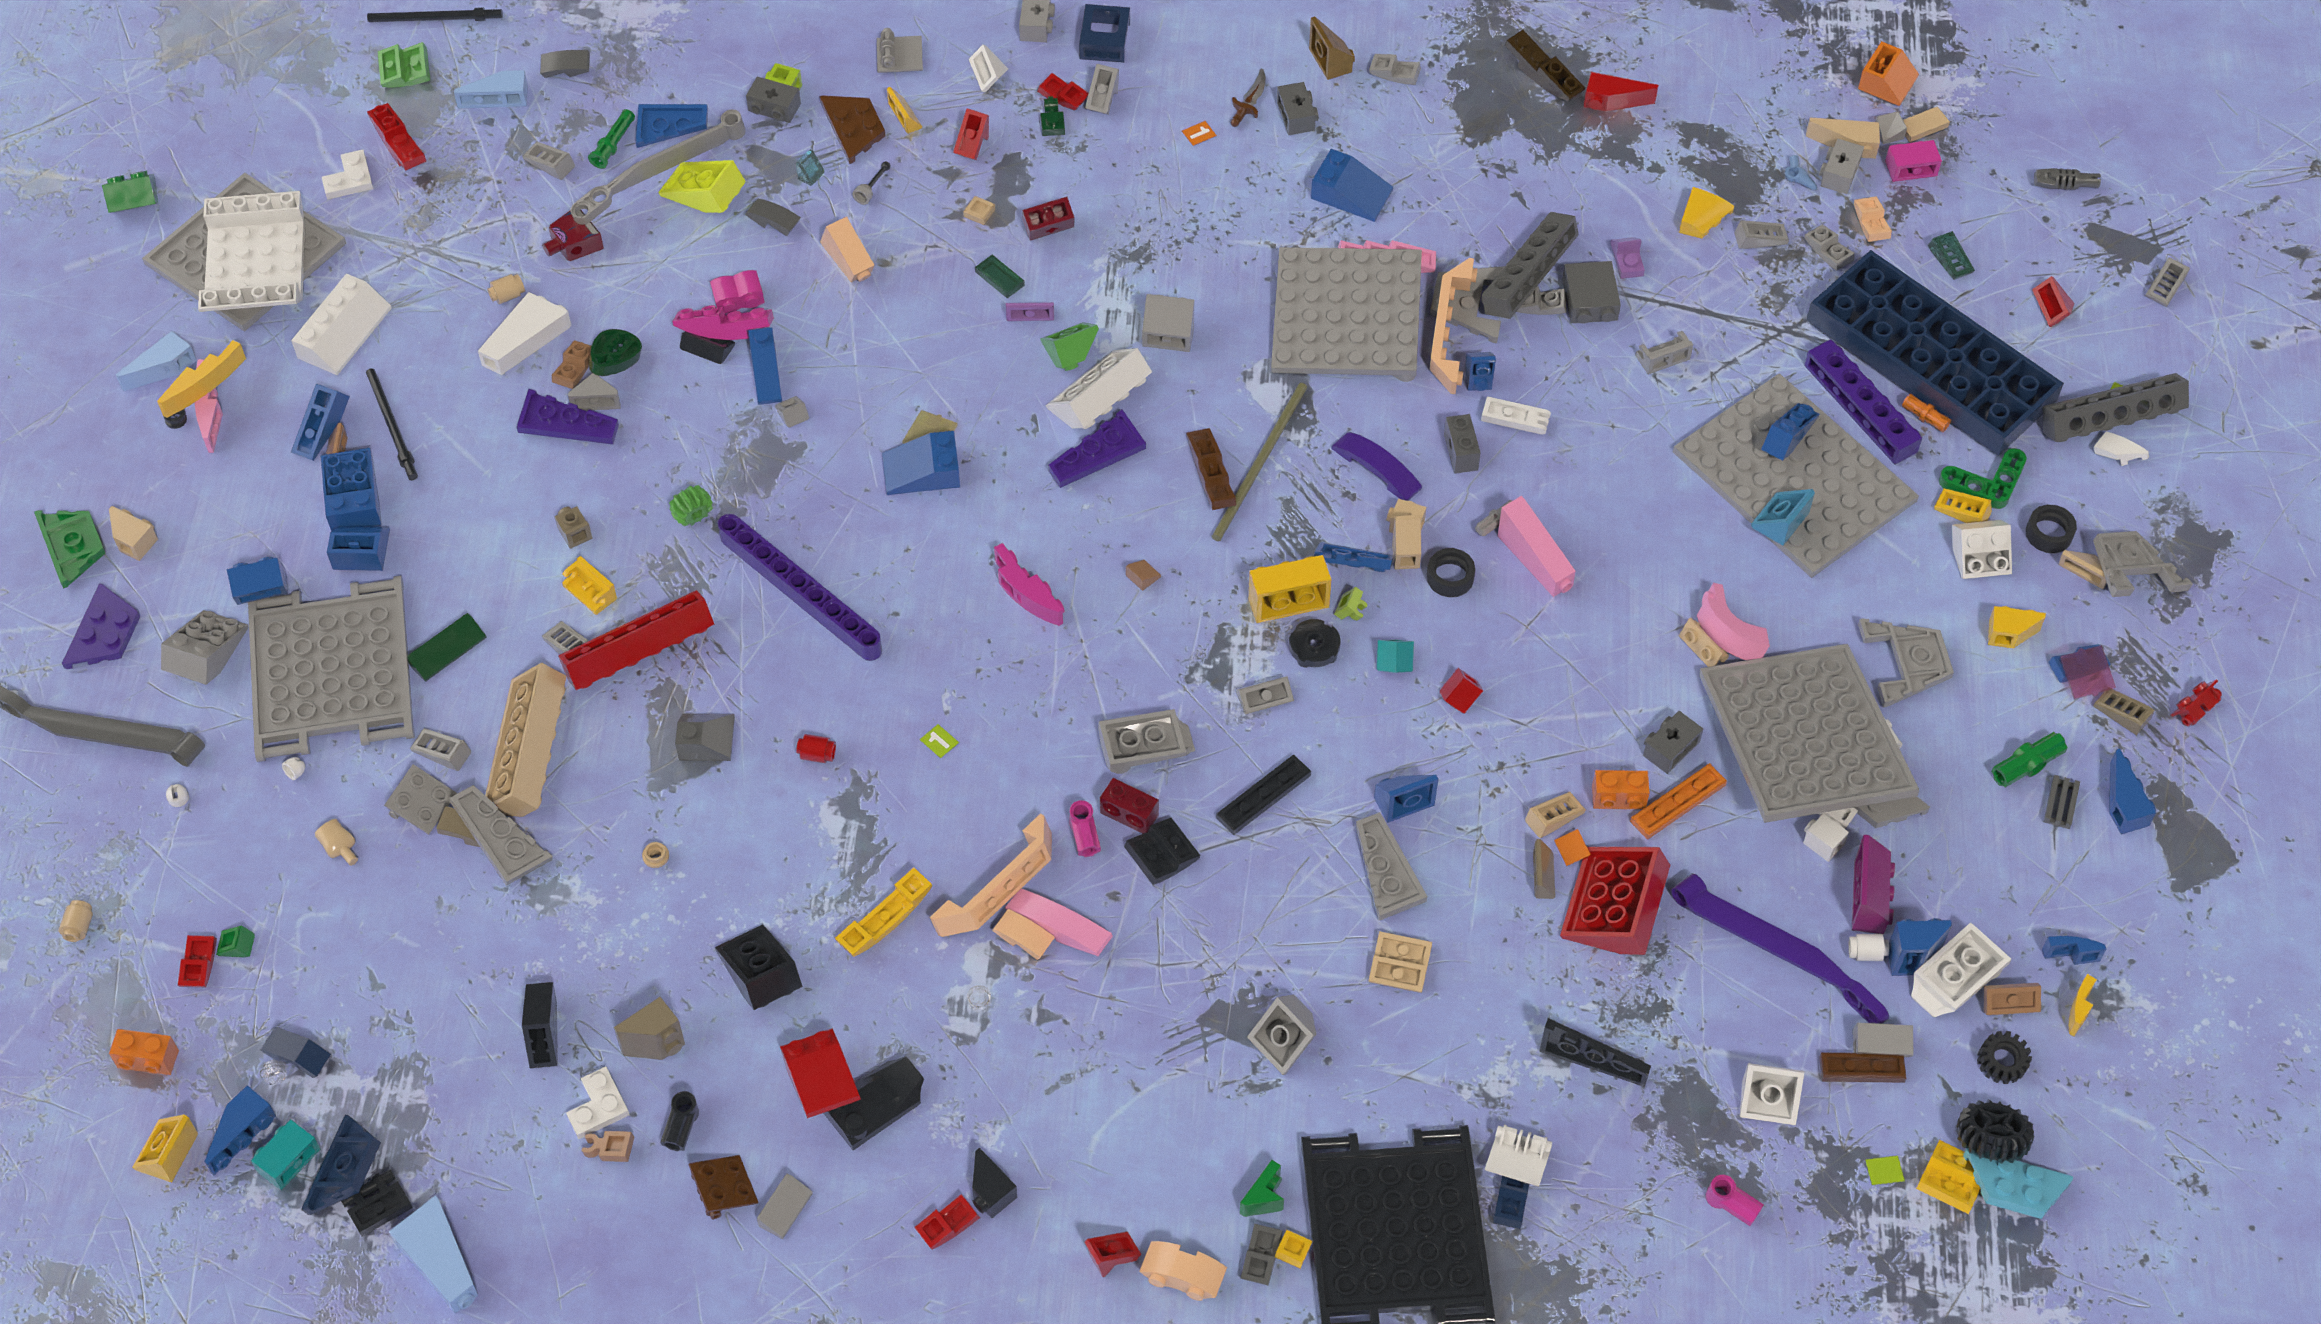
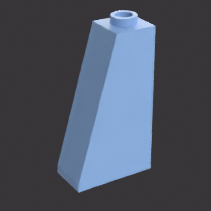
M434 1196L391 1229L389 1233L397 1247L451 1310L457 1313L460 1309L468 1308L474 1302L478 1293L440 1201Z

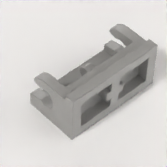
M1683 331L1677 332L1678 337H1675L1674 340L1647 349L1644 344L1639 346L1640 350L1636 351L1635 356L1647 374L1690 360L1693 343L1689 341Z
M1857 1023L1853 1028L1854 1053L1912 1057L1914 1055L1913 1026Z

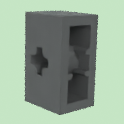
M758 76L746 95L748 111L788 123L792 121L801 105L799 88Z
M1304 82L1277 86V104L1288 135L1315 131V121L1319 119L1317 108L1312 106L1311 91H1307Z
M1470 414L1446 417L1444 437L1454 474L1477 471L1479 469L1481 452Z
M1678 711L1673 717L1668 716L1656 733L1652 732L1644 741L1646 746L1643 756L1668 774L1700 743L1703 728L1681 711Z

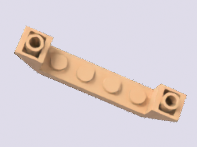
M1468 258L1442 276L1430 371L1450 394H1456L1457 385L1462 386L1463 371H1459L1460 361L1446 360L1447 348H1443V341L1448 342L1450 327H1445L1446 321H1451L1453 307L1448 305L1449 300L1454 301L1455 289L1470 291L1471 282L1476 283L1478 268H1473L1474 258Z
M1040 813L1022 830L1029 846L963 908L948 900L930 917L939 936L945 937L978 930L1051 861L1052 833L1043 814Z

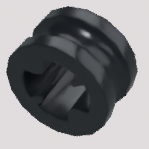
M185 409L168 418L164 417L165 424L171 429L184 426L187 422Z

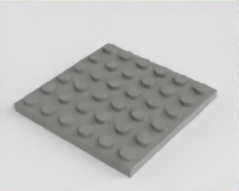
M243 173L215 198L276 192L250 175ZM204 207L142 258L146 266L198 301L199 290H205L208 228L203 217ZM303 211L305 222L303 281L346 244L345 237ZM274 306L217 310L214 312L245 332Z
M1279 247L1271 363L1272 373L1416 376L1422 250Z

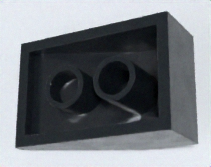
M763 924L715 947L718 956L743 998L753 1010L765 1007L770 1002L803 987L795 961Z

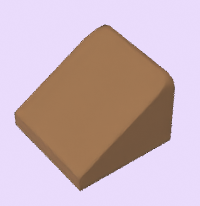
M1145 560L1126 566V576L1142 591L1161 578V574Z

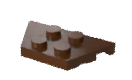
M819 96L822 108L849 164L856 161L855 156L860 152H867L874 143L879 142L885 137V129L870 98Z

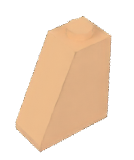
M847 216L826 226L820 243L848 280L853 282L858 279L861 282L869 278L875 265Z

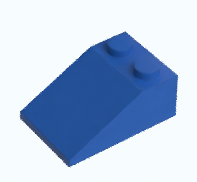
M1330 149L1312 179L1311 199L1375 222L1391 195L1393 186L1353 156Z
M954 431L929 433L882 453L887 495L960 488Z

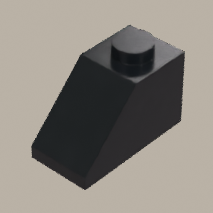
M978 1148L975 1151L972 1202L980 1213L986 1212L991 1218H994L1018 1198L1017 1186Z

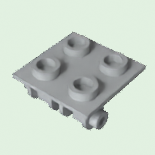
M884 28L881 32V38H877V72L923 71L922 36L894 37V32L890 28Z
M413 764L384 806L390 810L388 814L392 818L398 819V817H402L429 835L441 818L445 806H449L450 797L457 793Z

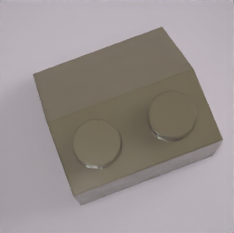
M661 997L614 1027L620 1050L624 1056L663 1060L668 1056L677 1054L682 1046L685 1045L679 1020Z

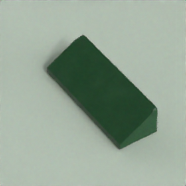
M466 613L410 653L407 659L410 667L426 682L487 637L472 616Z

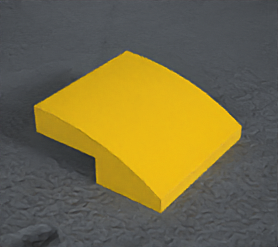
M1939 1140L1916 1189L1969 1214L1981 1189L1974 1180V1169L1970 1160L1967 1161L1963 1157L1964 1151Z

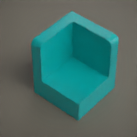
M1397 639L1378 640L1377 670L1395 673L1412 672L1414 641Z

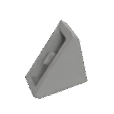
M593 373L568 393L570 403L578 405L579 409L585 411L621 409L618 391Z

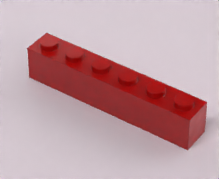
M696 590L558 655L566 677L574 689H585L591 686L593 682L611 677L616 671L634 666L639 660L657 655L662 649L680 644L685 638L703 633L715 624L706 600Z

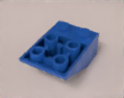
M371 448L320 455L325 515L331 531L339 526L382 525Z

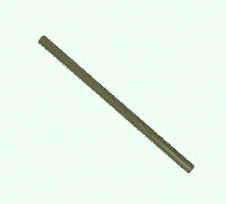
M1299 383L1235 494L1236 506L1227 508L1212 535L1215 541H1221L1307 390L1306 384Z

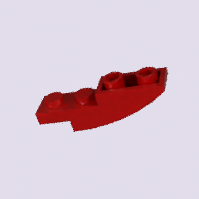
M388 103L378 105L374 109L367 111L376 131L399 167L402 166L406 171L426 162L424 153L408 134L405 124Z

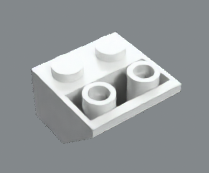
M2002 520L1952 525L1953 552L1962 579L2012 574L2010 524Z

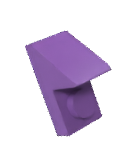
M1631 237L1611 240L1610 244L1620 279L1644 276L1645 270L1640 256L1641 239Z

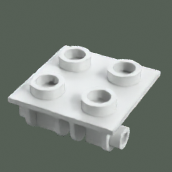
M1505 1124L1504 1127L1498 1126L1485 1170L1539 1187L1552 1148V1142L1548 1141L1547 1137L1543 1138L1534 1135L1532 1139L1531 1132L1528 1133L1527 1137L1522 1136L1523 1130H1520L1518 1135L1517 1129L1507 1127Z

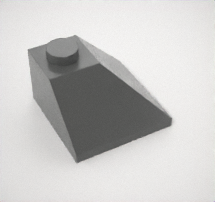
M682 714L677 722L675 740L678 759L690 761H731L735 715Z

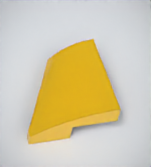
M1692 187L1679 233L1702 239L1709 233L1711 228L1721 223V219L1724 216L1733 213L1734 205L1713 193Z

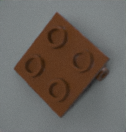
M740 1155L688 1164L692 1173L691 1177L698 1188L697 1192L700 1194V1200L705 1206V1213L712 1220L721 1217L722 1210L759 1203Z

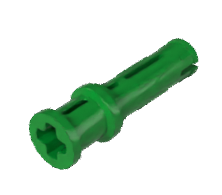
M628 109L622 110L608 134L599 139L595 151L590 152L588 155V160L593 166L599 169L607 167L608 159L617 152L618 142L635 120V115L632 111Z

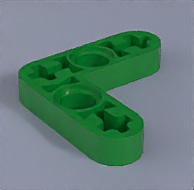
M2012 448L2007 450L1993 481L1956 466H1947L1941 471L1939 484L1945 489L1991 500L1992 508L2002 509L2009 502L2027 457L2020 449ZM2012 459L2017 460L2014 468L2010 467ZM2008 475L2013 481L2004 482L2000 476ZM1950 476L1954 477L1953 480H1949L1948 478ZM1977 484L1981 490L1973 491L1968 485ZM1999 489L2003 490L2000 499L1995 497Z

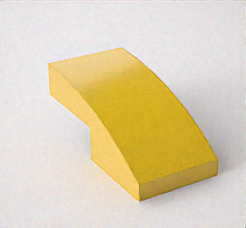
M2089 974L2084 978L2070 1009L2069 1034L2073 1037L2093 1007V1004L2086 1001V998L2097 979Z

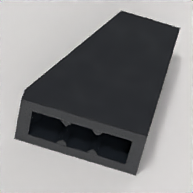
M553 982L526 984L522 1030L530 1069L552 1067L558 1064L557 1000Z

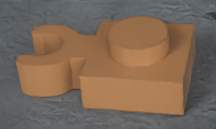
M605 1131L603 1138H598L595 1134L585 1135L588 1143H594L590 1148H582L581 1151L586 1157L593 1158L599 1155L602 1161H629L634 1141L632 1132Z

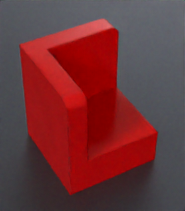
M1457 668L1440 689V694L1444 701L1462 713H1466L1483 692L1479 682L1460 668Z

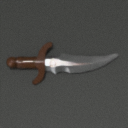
M1260 69L1254 84L1244 95L1243 102L1238 101L1236 97L1232 98L1233 106L1237 110L1230 122L1233 127H1237L1246 114H1252L1254 118L1258 117V111L1253 105L1257 103L1256 101L1262 95L1265 87L1266 77L1264 69Z

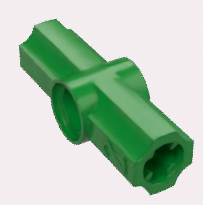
M2052 732L2033 744L2030 742L2024 743L2016 749L2011 757L1993 766L1991 772L1994 780L1999 786L2006 788L2026 775L2032 777L2038 774L2048 762L2067 751L2068 747L2064 737L2060 733Z

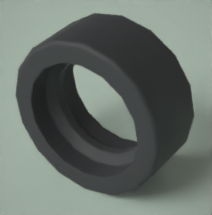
M2047 504L2039 506L2032 512L2026 526V537L2030 544L2045 553L2062 552L2071 545L2077 530L2076 520L2067 509L2058 505ZM2044 520L2053 521L2062 526L2066 534L2061 537H2050L2038 529L2037 523Z
M1456 548L1442 549L1437 551L1429 560L1427 582L1431 589L1441 596L1459 597L1472 588L1476 570L1475 563L1470 555L1463 550ZM1444 564H1454L1464 569L1466 575L1459 581H1447L1439 577L1436 570Z

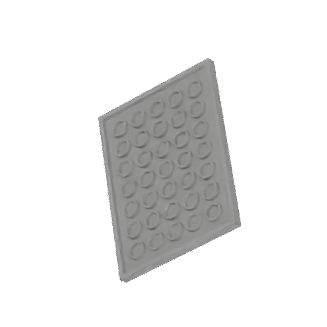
M1780 373L1679 442L1673 449V453L1750 523L1755 520L1776 492L1813 489L1815 495L1809 514L1784 546L1767 537L1811 578L1912 506L1919 497L1917 493ZM1796 404H1807L1820 415L1794 451L1782 461L1761 450L1771 425Z
M1848 644L1700 668L1699 676L1764 823L1918 796L1919 788Z

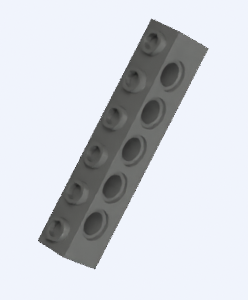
M1550 212L1483 292L1482 303L1484 304L1485 314L1507 319L1513 317L1578 237L1579 233L1575 216Z
M2173 373L2042 406L2043 433L2055 442H2064L2068 438L2088 436L2091 432L2099 430L2108 431L2115 426L2131 425L2135 421L2143 419H2155L2158 415L2166 413H2178L2179 410L2189 408V381L2179 374Z

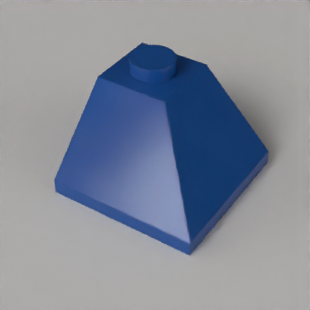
M1437 775L1398 776L1392 779H1383L1376 784L1374 799L1386 822L1389 823L1435 806L1438 777Z

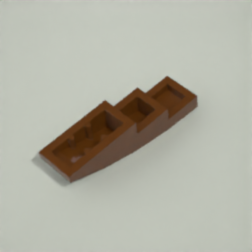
M1211 429L1187 432L1186 437L1211 509L1217 510L1236 506V497L1229 484V475L1222 462V453Z

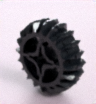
M1988 1099L1984 1103L1978 1100L1976 1104L1969 1103L1968 1107L1963 1108L1956 1125L1957 1139L1962 1142V1147L1969 1148L1970 1154H1978L1979 1159L1984 1157L1989 1159L1990 1162L1998 1160L2002 1164L2006 1160L2013 1163L2015 1159L2022 1160L2023 1156L2027 1155L2028 1151H2030L2034 1140L2033 1123L2028 1121L2029 1116L2021 1115L2020 1109H2012L2011 1104L2006 1106L2001 1104L2000 1101L1993 1103Z

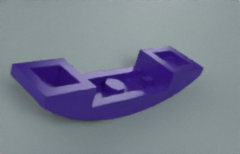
M1347 432L1332 445V450L1347 461L1356 460L1388 484L1387 490L1401 500L1409 501L1422 489V485L1417 478L1397 458L1375 442L1361 435Z

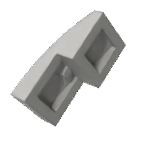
M1375 54L1369 72L1389 81L1416 85L1421 66L1420 62L1398 61L1397 55Z

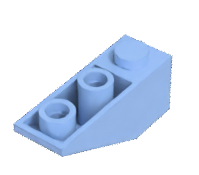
M171 331L147 351L141 353L129 365L123 367L116 374L121 389L127 391L177 376L197 360L191 345Z

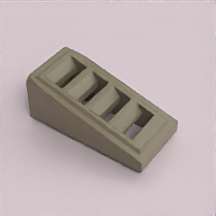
M2109 687L2093 705V707L2136 736L2151 720L2155 712L2150 706ZM2109 698L2114 700L2110 705L2105 703ZM2117 704L2122 706L2120 709L2115 708ZM2126 709L2130 711L2129 714L2125 713Z

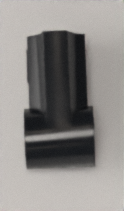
M688 1091L677 1093L671 1101L672 1109L660 1142L662 1146L670 1150H685L693 1123L699 1116L695 1096ZM689 1104L692 1106L688 1111H679L682 1105Z

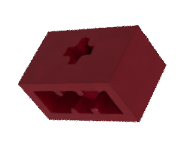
M1068 197L1022 210V220L1030 241L1074 227L1075 217Z

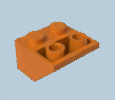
M1881 41L1862 71L1858 89L1900 106L1917 80L1919 73L1902 49Z

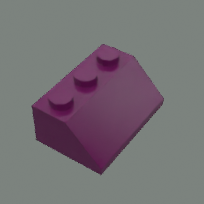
M1863 835L1854 860L1852 930L1884 934L1887 925H1892L1894 910L1889 909V904L1894 898V886L1890 885V878L1894 877L1895 863L1891 862V851L1870 835Z

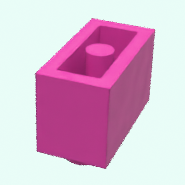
M1934 140L1890 145L1885 159L1893 182L1938 176L1942 162Z

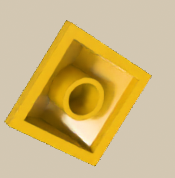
M183 1114L159 1119L132 1168L172 1183L198 1136V1132L190 1118Z

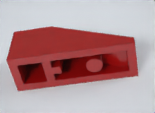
M1591 72L1584 107L1594 110L1612 111L1655 104L1659 85Z

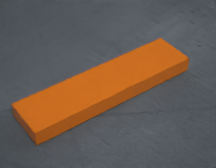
M1709 763L1633 815L1630 822L1648 840L1725 787L1727 780Z

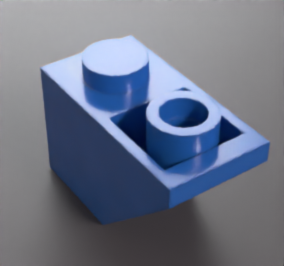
M1466 353L1465 374L1468 391L1492 390L1496 356L1493 353Z

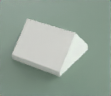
M1748 1063L1742 1080L1740 1117L1796 1125L1804 1071Z

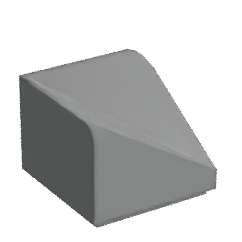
M1898 111L1880 115L1876 118L1875 122H1879L1880 140L1883 144L1905 138L1907 127Z

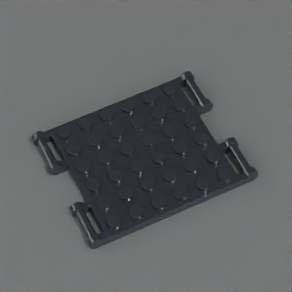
M1459 1125V1128L1427 1131H1421V1128L1412 1129L1414 1147L1359 1150L1357 1133H1348V1136L1314 1139H1310V1136L1301 1137L1321 1324H1331L1330 1317L1369 1314L1370 1321L1333 1324H1380L1379 1313L1435 1309L1436 1324H1495L1468 1125ZM1460 1140L1461 1142L1423 1146V1142ZM1349 1147L1350 1150L1343 1152L1312 1154L1311 1151L1318 1149ZM1483 1306L1484 1313L1445 1315L1446 1308Z

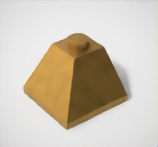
M1315 16L1311 17L1309 50L1326 79L1329 80L1352 73L1353 62H1355L1352 49H1348L1345 42Z

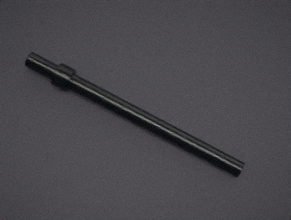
M477 7L474 10L367 13L368 22L458 19L485 21V19L503 18L502 9L485 10L484 7Z
M370 368L366 371V375L397 449L399 464L405 469L409 480H416L418 475L413 465L415 461L412 453L406 448L376 371Z

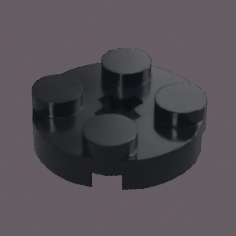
M1320 619L1305 620L1296 626V629L1290 635L1289 648L1298 665L1304 668L1322 667L1336 661L1340 651L1341 639L1339 632L1334 626L1331 628L1329 625L1324 624L1325 621ZM1311 640H1316L1317 643H1322L1317 647L1309 645L1311 644Z

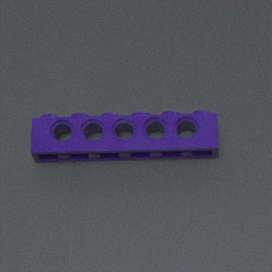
M1830 339L1808 351L1804 366L1894 465L1918 453L1922 441L1919 431L1907 422L1904 415L1894 408L1889 399L1882 395L1872 380L1860 371L1858 365L1846 356L1840 346H1837Z

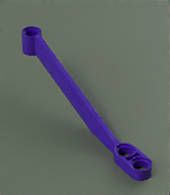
M1691 873L1671 889L1674 900L1681 907L1688 908L1692 913L1839 988L1846 1002L1867 1023L1883 1024L1889 1019L1886 1008L1861 983L1849 978L1819 948L1710 893L1704 881L1697 874Z

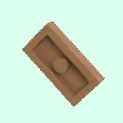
M2039 983L1984 986V1013L1986 1015L2041 1012V985Z

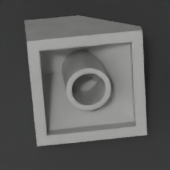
M1294 994L1277 997L1247 1038L1282 1075H1286L1316 1036L1313 1015Z

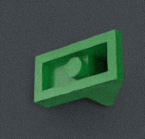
M1273 1160L1269 1162L1240 1202V1215L1247 1217L1279 1212L1284 1209V1199L1274 1193L1282 1181V1177H1280V1164Z

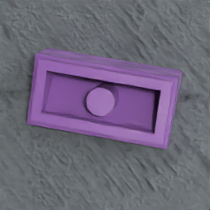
M1054 302L1006 303L1007 321H1053Z

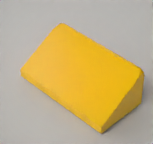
M888 87V105L906 133L909 134L921 129V123L904 97L893 88Z

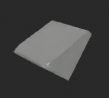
M797 396L775 405L777 412L787 427H792L809 419L805 403Z

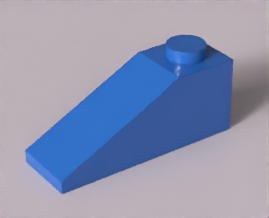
M773 328L748 330L758 405L782 402Z
M316 384L291 453L314 461L337 424L341 421L350 396Z

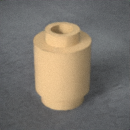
M510 274L490 282V288H487V291L493 302L497 301L498 304H502L520 297V294L525 292V288L518 274L514 276Z
M73 900L66 907L58 929L63 939L69 942L85 939L93 916L92 906L89 903Z

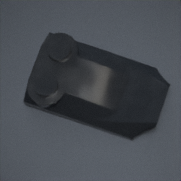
M906 1056L888 1061L855 1082L861 1100L823 1114L850 1148L855 1150L921 1104L920 1095L924 1078Z

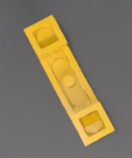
M914 867L894 884L895 890L859 923L854 920L835 937V940L853 957L865 952L892 932L910 915L932 888V884Z

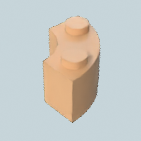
M1151 1241L1139 1271L1148 1278L1150 1284L1160 1288L1166 1286L1178 1289L1197 1301H1202L1206 1298H1216L1227 1269L1226 1266L1199 1251L1194 1256L1180 1251L1181 1245Z

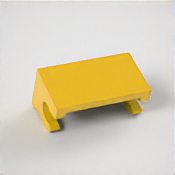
M581 556L562 573V575L567 577L562 582L563 587L595 615L599 614L617 599L614 584Z

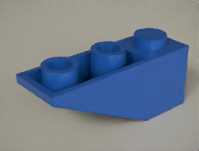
M1796 404L1771 425L1761 450L1783 461L1794 451L1820 414L1807 404Z
M2119 748L2116 749L2110 762L2109 814L2122 835L2150 826L2156 814L2154 803L2146 796L2141 780L2136 778L2132 771L2129 759L2123 755Z
M248 1085L226 1105L204 1161L213 1176L220 1170L225 1169L230 1164L231 1159L240 1150L246 1149L251 1144L252 1139L261 1130L267 1129L276 1117L271 1105Z

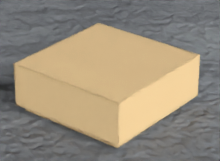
M974 196L963 211L964 217L985 225L995 211V204Z

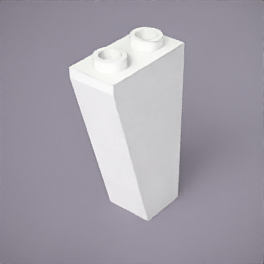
M528 292L478 350L482 366L503 375L571 327L568 310L561 305H555L547 301L542 296H536Z

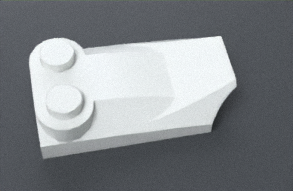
M1969 923L1914 972V985L1911 997L1932 1017L1955 1012L1989 981L1997 978L2002 970L2010 964L2011 958L1977 927Z

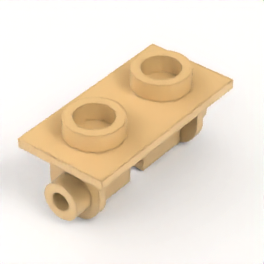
M1692 618L1688 619L1679 637L1708 667L1716 666L1719 660L1725 662L1729 658L1727 652L1720 648L1703 631L1699 622Z

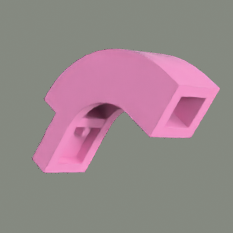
M1713 582L1709 591L1704 593L1702 607L1697 614L1703 631L1720 648L1743 660L1763 658L1770 646L1767 629L1748 624L1737 618L1727 607L1723 585Z

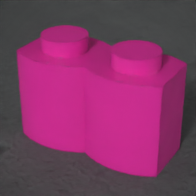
M747 270L734 276H722L710 281L716 307L724 306L725 314L741 308H755L765 302L756 270Z

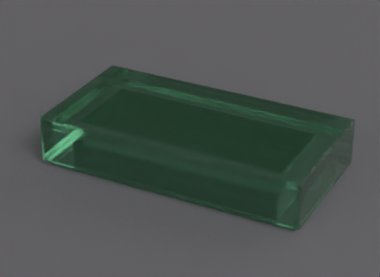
M993 254L975 267V272L1007 299L1025 286L1024 280Z

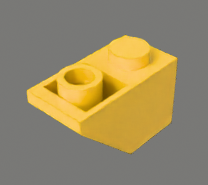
M1994 606L1989 618L1988 645L2014 649L2041 630L2046 613L2034 610L2013 609L2007 606Z

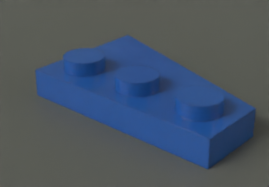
M639 104L636 147L647 146L707 129L708 105Z
M1323 542L1319 543L1314 552V557L1323 555L1326 563L1356 568L1368 567L1377 572L1390 570L1394 555Z

